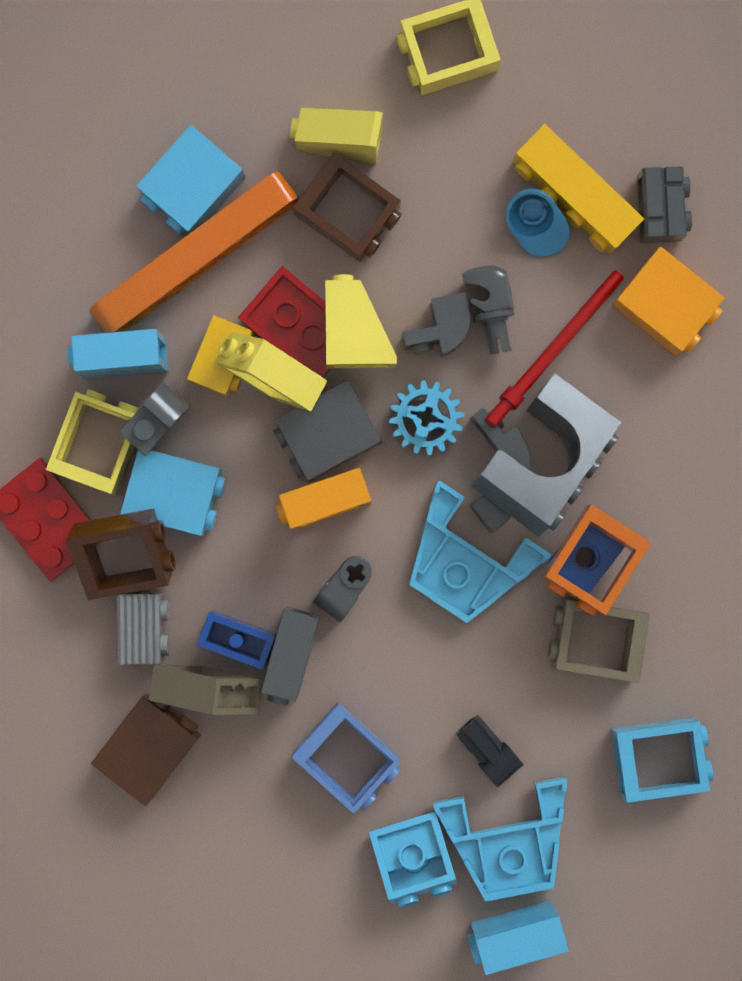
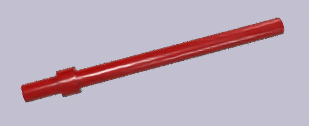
M614 270L515 385L513 387L508 386L500 395L499 399L501 401L484 419L490 427L496 428L510 410L515 411L524 401L523 395L624 280L620 272Z

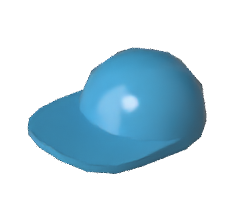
M535 188L518 191L510 200L506 208L507 225L519 244L529 254L537 257L550 256L558 253L566 246L570 235L569 225L552 197L545 191Z

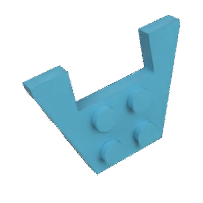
M439 480L435 485L409 585L468 623L510 588L527 577L538 566L546 562L551 557V554L525 537L506 566H502L446 528V525L465 497Z
M565 776L534 782L541 818L471 832L463 796L433 802L436 814L440 818L485 902L554 889L561 822H563L564 799L568 784Z

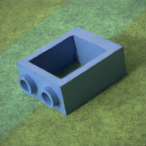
M338 702L294 750L291 756L353 814L359 808L365 811L378 796L374 792L383 781L388 785L401 770L397 766L401 762L400 756L341 702ZM343 720L386 758L354 796L311 758V755Z

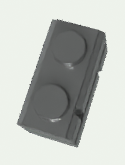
M682 166L641 169L637 175L639 214L644 218L639 225L640 243L682 241L687 236V232H690L692 228L691 211L685 210V198L690 196L689 177H684Z

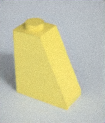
M301 108L299 118L292 119L290 138L295 139L297 151L331 156L334 152L346 160L376 165L382 135L383 112Z
M347 274L334 275L332 280H325L327 369L396 368L397 356L361 280H353V275Z

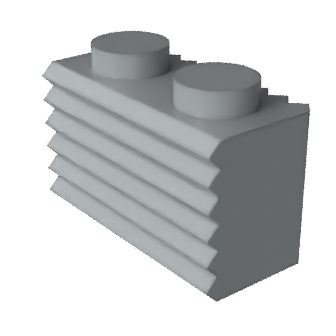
M126 593L117 595L119 665L160 664L164 661V656H169V635H163V621H169V601L163 600V593Z

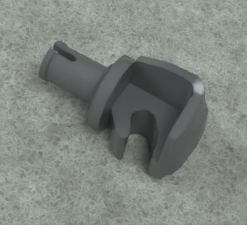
M483 266L467 270L462 273L465 286H478L490 292V297L486 301L470 299L469 301L472 307L482 312L474 315L473 319L474 323L481 322V325H485L490 355L499 354L497 339H500L503 353L512 351L505 321L508 320V317L515 314L510 282L506 270L498 266Z

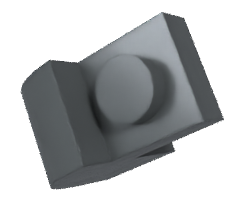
M466 292L432 298L430 307L434 326L403 332L404 350L412 349L413 354H420L432 351V345L438 344L440 357L454 352L464 341L470 326V312Z
M164 382L142 404V407L118 433L141 454L146 456L190 409L191 405Z

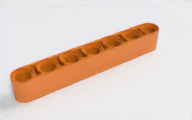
M279 171L271 173L101 298L90 308V314L105 333L129 330L286 214L300 198Z

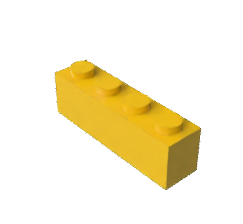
M545 123L516 152L513 163L516 165L514 167L516 172L528 182L532 180L540 190L545 191L551 196L554 202L565 211L564 217L573 227L577 229L581 227L590 235L588 238L590 243L600 252L606 251L611 255L644 220L628 202Z

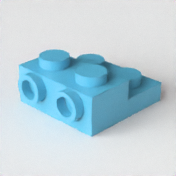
M435 811L369 832L390 904L398 903L399 908H404L418 903L417 896L431 892L432 897H439L452 892L451 885L457 884V880Z

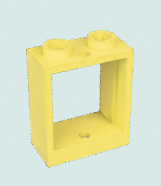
M464 0L401 20L400 33L396 34L399 50L402 55L407 53L411 64L407 66L412 87L418 86L421 96L497 72L501 59L481 0ZM466 17L479 58L428 75L414 33Z
M231 332L222 341L218 349L219 355L215 360L216 364L275 401L310 412L327 383L326 379L268 341Z
M87 389L85 395L75 392L46 470L109 494L117 495L135 448L126 439L110 478L67 463L66 459L87 406L129 421L139 408L119 401L118 407L105 403L107 396Z

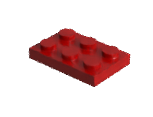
M282 265L238 316V319L261 339L268 341L324 378L330 371L326 366V302Z
M38 458L0 489V520L51 582L75 564L66 541L73 524L90 521L91 519L53 472L46 470L47 464L44 460Z

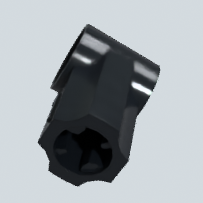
M478 714L467 721L456 732L459 740L476 757L480 768L497 788L524 766L511 748L504 741L501 742Z

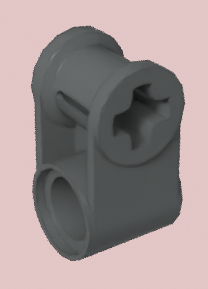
M361 556L347 558L334 576L329 578L313 600V603L338 622H341L369 583L371 578L369 562ZM358 564L363 565L362 573L365 577L363 579L356 577L354 580L349 579L350 571L347 567L349 565L356 567Z

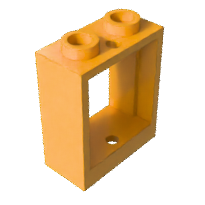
M359 467L279 495L281 503L275 506L282 525L289 524L290 529L295 530L368 505L372 501Z

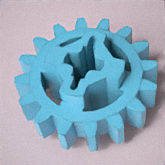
M423 380L418 390L412 384H409L407 386L409 393L407 396L402 393H398L396 396L401 402L400 406L391 405L390 407L391 411L397 413V417L389 419V424L398 426V429L392 435L394 438L403 436L402 448L407 447L409 444L414 445L413 454L415 455L420 451V448H425L427 456H431L433 447H437L442 453L445 451L443 442L447 441L451 444L456 442L452 432L462 431L463 427L456 424V420L463 418L464 413L455 412V408L460 404V400L450 401L448 397L452 390L449 388L443 393L440 392L439 382H436L433 388L430 389L427 388L426 381ZM427 396L423 404L417 407L408 406L413 399ZM439 400L447 408L449 418L441 415L437 407ZM425 410L431 411V418L436 419V423L430 422L427 427L421 426L422 421L420 418H417V414L423 415ZM403 418L412 422L416 430L414 437L407 432ZM435 430L445 431L438 439L426 441L429 433Z

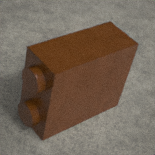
M148 693L140 698L90 763L145 807L201 736L196 731L198 726L195 722L185 715H181L180 718L168 710L171 705L150 701Z

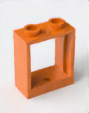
M590 504L584 508L541 577L548 580L545 587L563 598L566 593L576 598L578 602L575 606L590 616L594 617L596 612L601 615H607L650 547L651 542ZM588 525L593 526L632 551L601 601L558 574Z

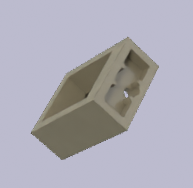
M562 599V606L556 605L553 618V626H558L556 640L551 639L548 649V660L553 661L552 667L557 670L639 683L650 614L611 607L608 611L607 616L629 619L621 670L569 662L566 659L574 610H582L575 606L578 601Z
M154 665L149 700L209 715H259L264 679L203 666Z

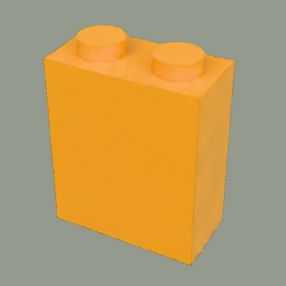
M660 246L618 296L612 306L676 356L683 352V350L689 353L701 339V336L697 334L705 323L711 326L723 310L719 305L725 297Z

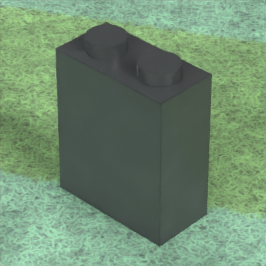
M349 380L321 394L311 412L295 408L275 419L278 428L273 430L282 448L289 445L295 458L289 460L298 478L305 476L308 482L381 444V439Z
M288 606L283 610L261 693L268 694V701L281 705H288L290 701L296 702L320 615Z

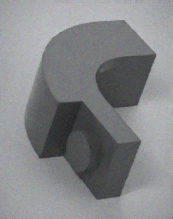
M484 407L470 418L492 446L495 453L501 449L531 471L529 452L516 426L506 434L501 430L504 427L502 421L496 428L490 427L484 420L490 412L487 413ZM484 495L469 506L490 533L496 531L512 517Z

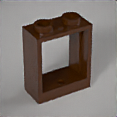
M334 152L293 207L296 217L360 263L365 256L371 258L382 243L378 239L385 228L391 231L402 215L399 212L400 199ZM341 174L386 205L359 244L314 213Z
M154 508L74 523L66 540L88 600L168 586L172 572L176 570L174 554L171 550H167L165 544L166 530L162 520L157 519ZM142 534L153 568L106 576L95 543Z

